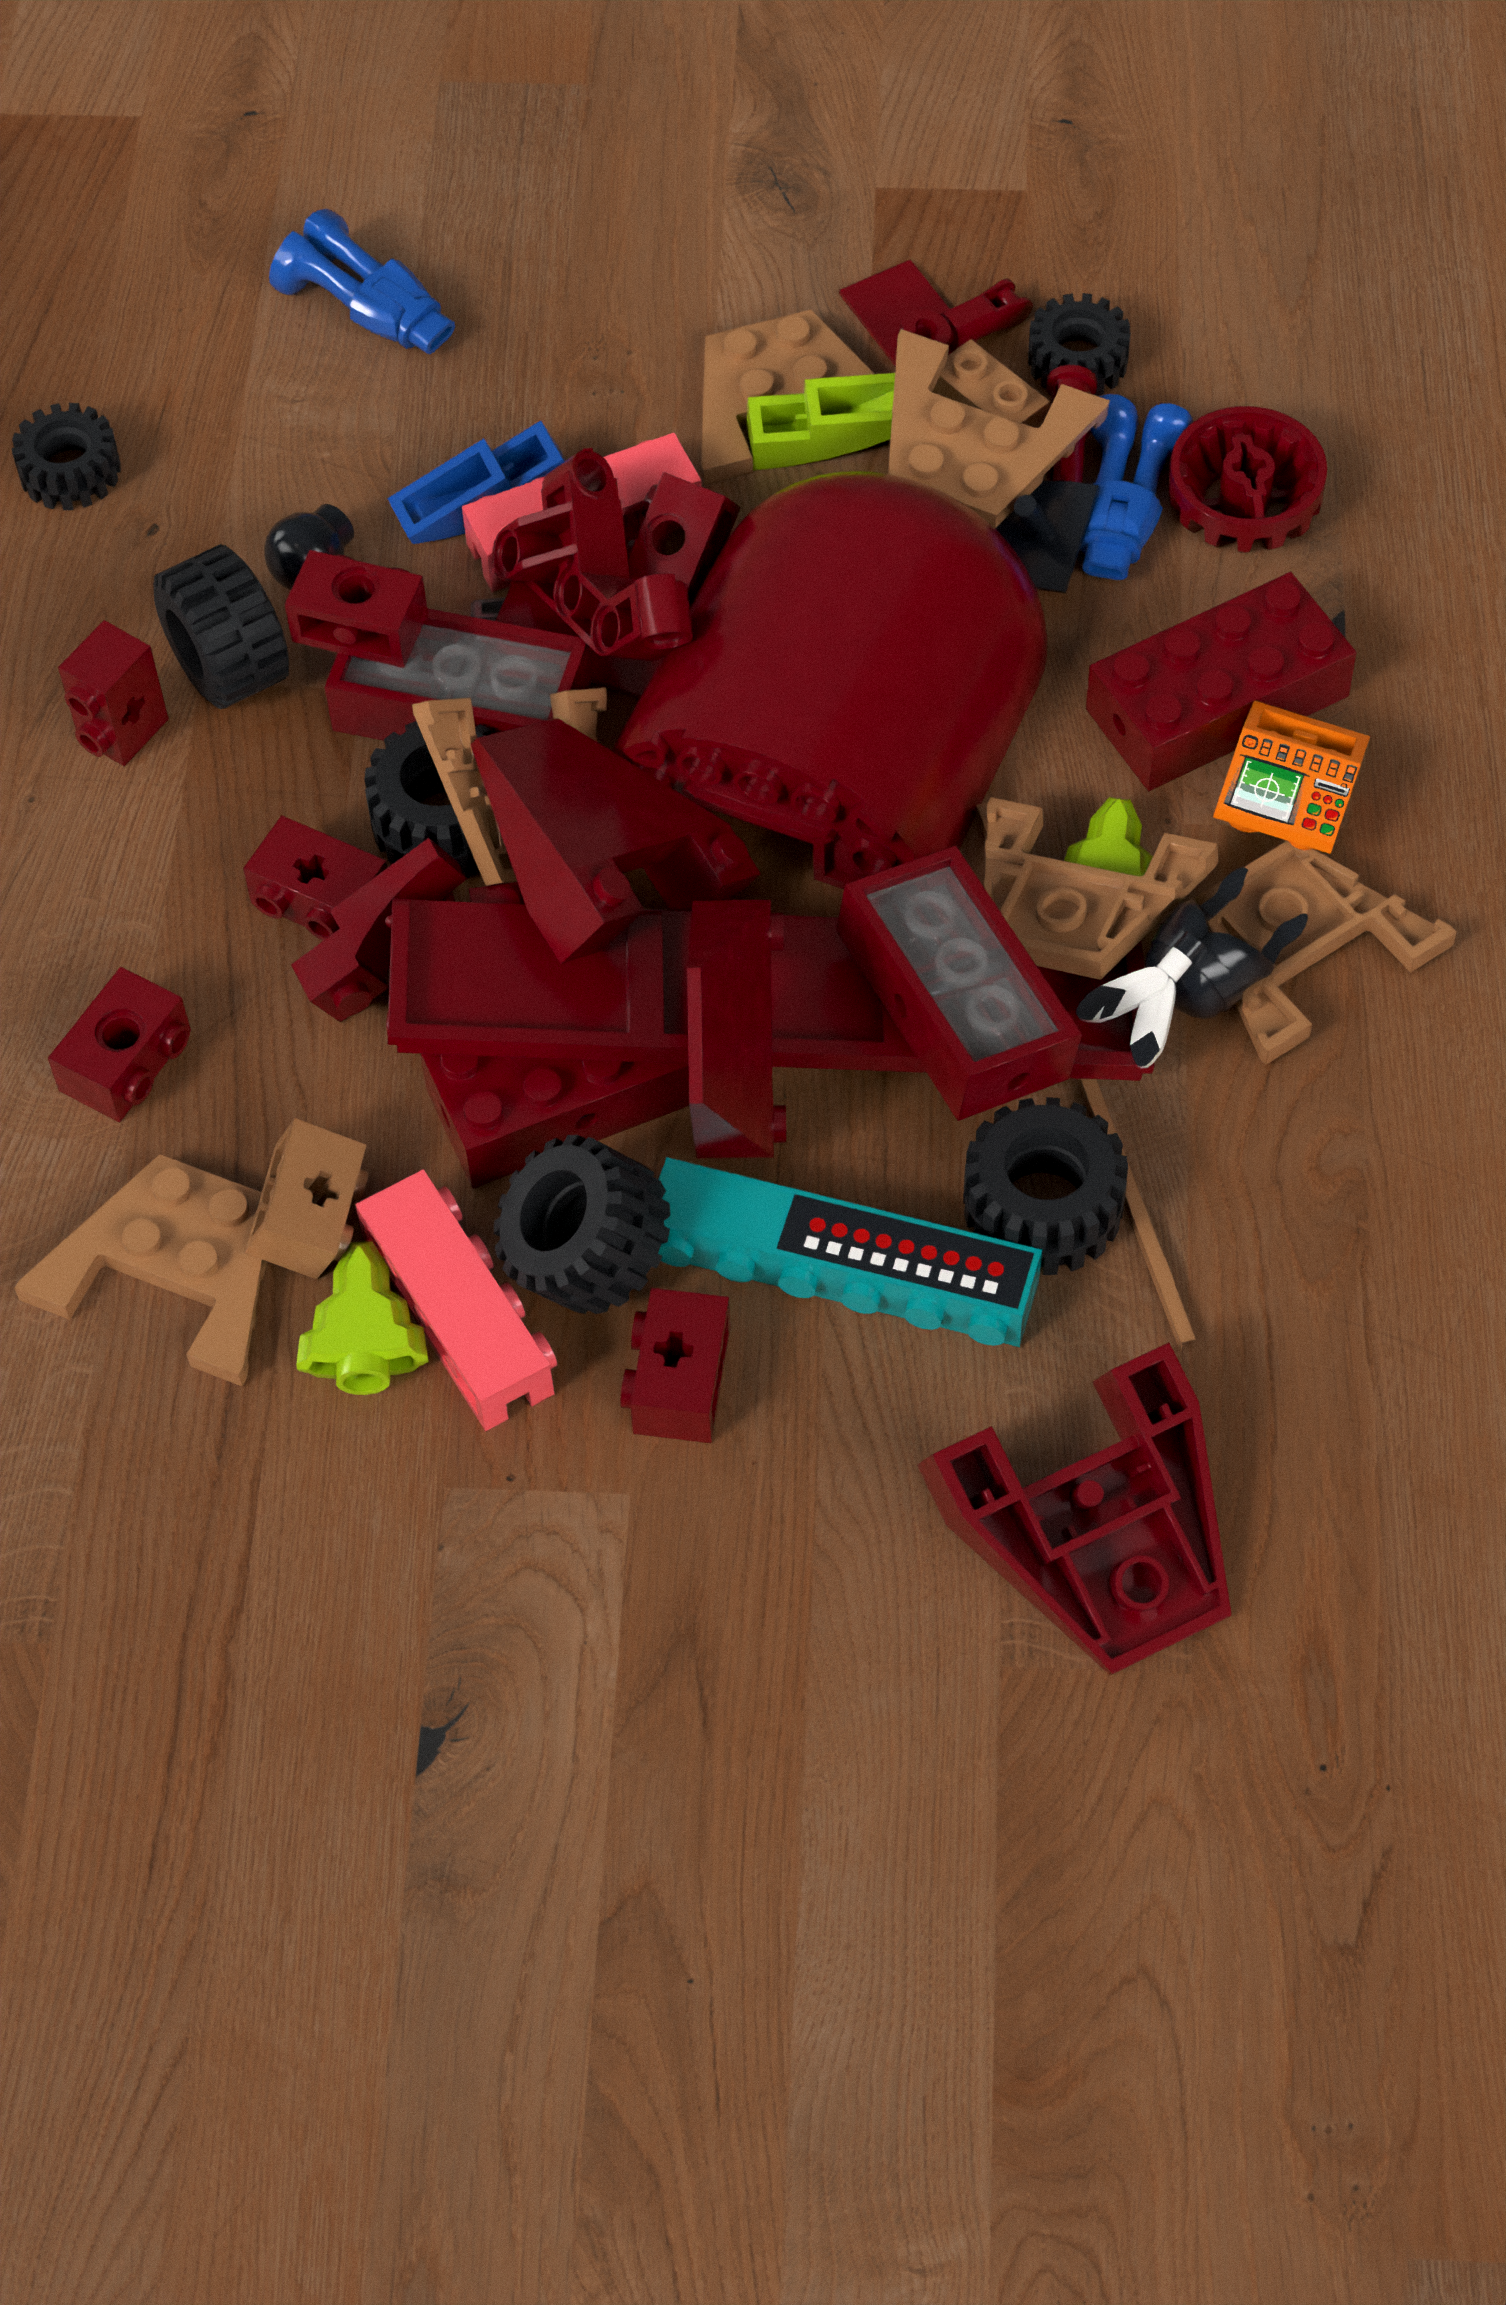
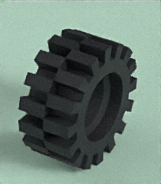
M1073 293L1063 295V304L1061 305L1055 298L1047 301L1046 311L1039 308L1035 312L1034 321L1031 320L1028 366H1031L1033 378L1035 380L1041 378V387L1046 389L1047 377L1053 369L1064 365H1079L1095 374L1097 378L1095 396L1104 394L1105 385L1111 390L1115 388L1119 383V377L1124 378L1129 358L1130 323L1128 318L1123 319V311L1118 306L1109 311L1110 300L1101 297L1097 304L1092 303V294L1087 293L1082 294V301H1074ZM1069 341H1086L1094 344L1097 348L1089 351H1073L1061 346V344Z
M60 403L50 405L52 413L46 416L41 408L33 412L32 415L35 423L24 419L19 424L21 434L14 433L12 438L14 446L12 453L24 492L28 491L30 499L36 503L43 499L44 506L53 510L57 501H61L63 511L73 510V501L81 500L82 506L85 508L93 505L91 495L95 494L101 500L107 496L108 490L106 485L115 487L118 482L117 473H121V463L113 430L110 428L107 418L104 415L98 418L97 410L90 406L82 414L79 403H69L68 411H62ZM79 450L85 452L79 458L66 463L48 461L51 457L63 451Z

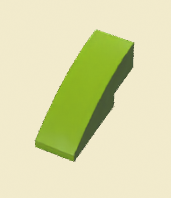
M895 373L805 379L804 393L748 397L746 426L749 449L753 457V471L790 467L826 460L890 440Z

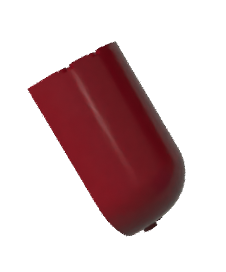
M868 471L834 472L795 482L772 494L756 506L732 532L690 607L693 640L662 658L611 751L711 813L714 810L813 844L814 880L844 889L847 883L953 846H957L960 849L976 816V805L982 803L1045 671L1047 662V629L1043 607L1035 584L1017 553L993 526L959 500L929 485L896 475Z

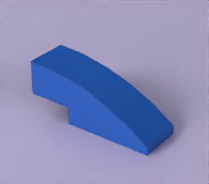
M540 420L494 450L491 449L483 438L387 499L412 544L446 539L465 534L462 513L463 505L478 501L488 495H495L530 483L537 478L545 477L546 474L565 462L566 459Z

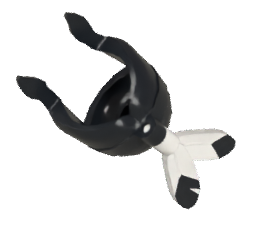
M1244 867L1238 868L1223 879L1217 893L1202 905H1198L1193 900L1181 903L1168 919L1160 925L1151 940V948L1146 955L1145 968L1112 980L1089 992L1079 1003L1076 1015L1085 1022L1101 1023L1139 1007L1132 1030L1130 1047L1137 1066L1148 1068L1164 1049L1174 1007L1191 1017L1201 1019L1212 1018L1220 1012H1226L1242 999L1243 992L1247 988L1272 973L1275 961L1281 950L1303 933L1308 915L1306 913L1300 914L1282 923L1263 947L1261 953L1251 945L1230 934L1208 932L1207 921L1214 918L1228 903L1237 899L1242 891L1248 869Z

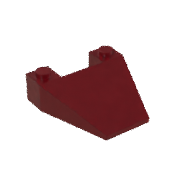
M559 718L478 737L470 745L527 911L561 964L602 951L645 911L631 889L628 879L623 874L625 872L643 867L671 911H692V901L733 900L761 874L750 858L745 844L736 836L727 822Z
M771 900L692 901L687 963L689 1106L696 1159L774 1158V1143H787L786 1104L774 1105L771 1006V951H784L783 913H771Z
M1170 1342L1111 1369L1092 1382L1121 1439L1116 1444L1023 1488L992 1426L930 1455L917 1465L946 1526L1109 1675L1232 1616L1200 1403Z

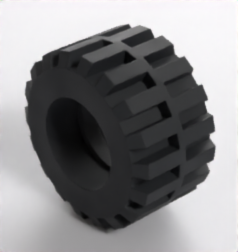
M219 544L154 576V602L165 636L191 683L211 704L218 709H225L286 679L289 675V656L279 619L259 580L244 560L226 545Z
M417 721L405 725L406 732L402 735L392 732L384 739L386 749L376 748L370 757L371 767L365 770V794L375 843L380 852L386 851L387 861L394 864L429 838L457 860L466 878H470L469 871L478 868L452 804L431 806L420 803L432 795L445 793L446 790ZM481 724L475 727L477 738L491 734V730Z
M1046 1097V1105H1035L1033 1098L1019 1100L1018 1110L1011 1111L1007 1106H1004L994 1112V1124L983 1121L976 1130V1141H970L966 1152L963 1204H965L964 1217L967 1227H974V1233L1041 1249L1043 1275H1057L1058 1266L1064 1264L1072 1272L1084 1267L1086 1254L1096 1260L1105 1252L1106 1240L1113 1242L1119 1231L1120 1219L1123 1217L1128 1174L1127 1156L1122 1155L1123 1143L1117 1133L1107 1135L1108 1122L1099 1114L1092 1119L1086 1117V1106L1074 1102L1071 1108L1060 1106V1098ZM1050 1173L1068 1180L1077 1190L1059 1199L1043 1200L1022 1193L1012 1183L1029 1174Z
M567 1135L564 1142L558 1138L546 1142L542 1153L534 1150L525 1158L526 1166L521 1171H514L509 1179L512 1185L507 1195H501L497 1206L502 1209L501 1216L494 1221V1234L500 1237V1240L495 1245L497 1258L505 1261L502 1269L509 1278L516 1280L518 1285L582 1314H586L587 1311L595 1314L607 1312L610 1303L619 1307L629 1301V1292L633 1288L640 1291L648 1282L646 1274L650 1268L654 1267L657 1269L663 1257L658 1252L661 1244L668 1242L670 1231L669 1228L664 1226V1221L671 1216L669 1202L662 1199L666 1190L662 1182L653 1177L654 1172L648 1167L591 1137L586 1139L580 1135Z

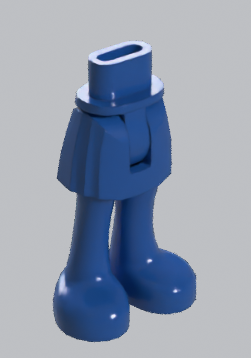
M330 209L313 212L305 221L303 236L292 231L280 245L271 263L269 283L281 294L293 295L301 291L309 281L316 283L329 291L350 309V319L370 332L394 342H399L406 349L416 346L425 353L432 354L454 332L455 322L441 313V304L431 297L412 271L400 260L390 259L383 265L349 237V228L345 219ZM338 259L358 274L364 282H359L331 261Z
M1106 394L1099 397L1110 400L1108 415L1097 429L1094 427L1090 429L1094 438L1101 446L1102 460L1097 480L1093 483V485L1099 486V492L1080 549L1085 554L1082 565L1085 573L1095 577L1124 580L1128 576L1130 564L1140 559L1141 551L1153 534L1159 521L1163 507L1155 495L1163 467L1171 459L1177 439L1194 420L1187 410L1178 405L1165 403L1154 406L1145 419L1141 438V454L1133 483L1123 481L1127 459L1133 448L1138 431V413L1136 407L1129 399L1118 394Z

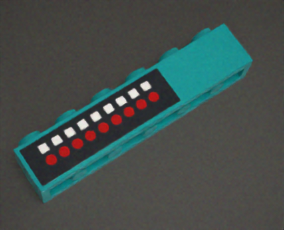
M666 1157L658 1180L662 1182L666 1190L662 1199L669 1202L671 1216L664 1221V1226L669 1228L670 1231L668 1242L662 1243L658 1254L663 1256L662 1262L676 1267H685L690 1264L714 1270L721 1276L735 1282L754 1280L780 1287L787 1294L799 1298L817 1296L841 1302L850 1310L858 1313L872 1314L877 1311L905 1318L910 1324L922 1329L934 1330L941 1327L965 1333L975 1341L985 1345L996 1346L1004 1343L1020 1347L1039 1284L1041 1249Z

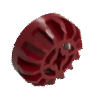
M1237 406L1216 410L1195 420L1177 439L1171 456L1169 502L1173 508L1180 512L1181 524L1193 533L1204 529L1205 542L1218 548L1224 537L1237 540L1239 553L1250 552L1256 539H1262L1267 550L1279 548L1284 545L1286 536L1291 539L1302 536L1309 529L1312 517L1320 513L1327 478L1326 456L1314 434L1299 421L1284 413L1254 406ZM1221 478L1219 497L1205 499V493L1209 486ZM1274 484L1279 490L1272 491V485ZM1284 502V507L1279 515L1268 518L1264 517L1270 503Z

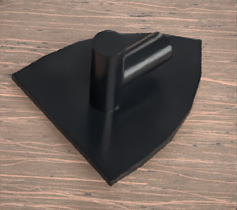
M1042 481L1030 495L1020 496L1015 501L1014 511L995 528L1017 553L1037 589L1066 594L1099 492L1098 485L1073 481Z

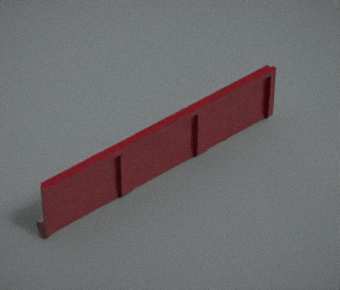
M392 898V915L388 916L385 920L386 925L391 928L387 1045H397V1053L689 1064L687 963L692 911L645 909L602 951L561 964L531 918L525 904ZM783 915L784 951H771L772 1067L927 1073L836 932L838 917ZM1141 941L1101 980L1037 966L1082 1033L1069 1078L1141 1081L1143 1074L1153 1073L1154 1063L1148 1068H1140L1135 1063L1131 1052L1132 1030L1139 1007L1101 1023L1085 1022L1076 1015L1079 1003L1089 992L1112 980L1144 969Z

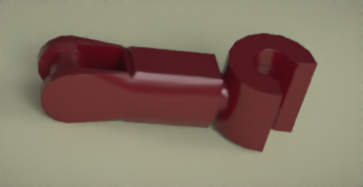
M1006 278L1000 280L975 298L941 314L926 308L909 310L901 320L899 332L902 329L949 345V351L953 352L970 339L976 341L991 333L1018 326L1030 315L1033 303L1027 297L1020 298L1015 293V284ZM896 343V348H895L894 357H893V359H894V366H895V367H896L897 343Z

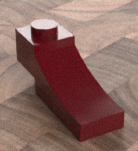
M428 838L332 908L330 911L340 929L291 964L309 1001L341 1023L347 1017L362 1012L369 1006L372 999L389 988L384 977L390 968L391 928L386 925L385 920L388 916L392 915V898L442 901L450 892L467 880L457 860Z

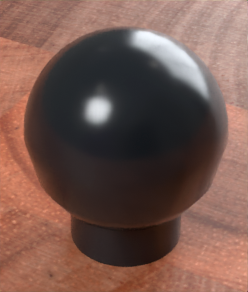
M330 504L321 505L313 513L297 512L279 520L269 531L264 545V558L270 574L279 584L291 590L309 551L344 555V547L354 538L353 526L340 509Z

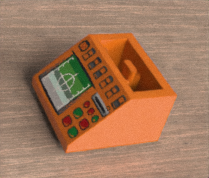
M1254 700L1243 726L1213 818L1226 821L1235 829L1243 832H1261L1287 840L1292 846L1301 850L1314 849L1331 854L1370 736Z

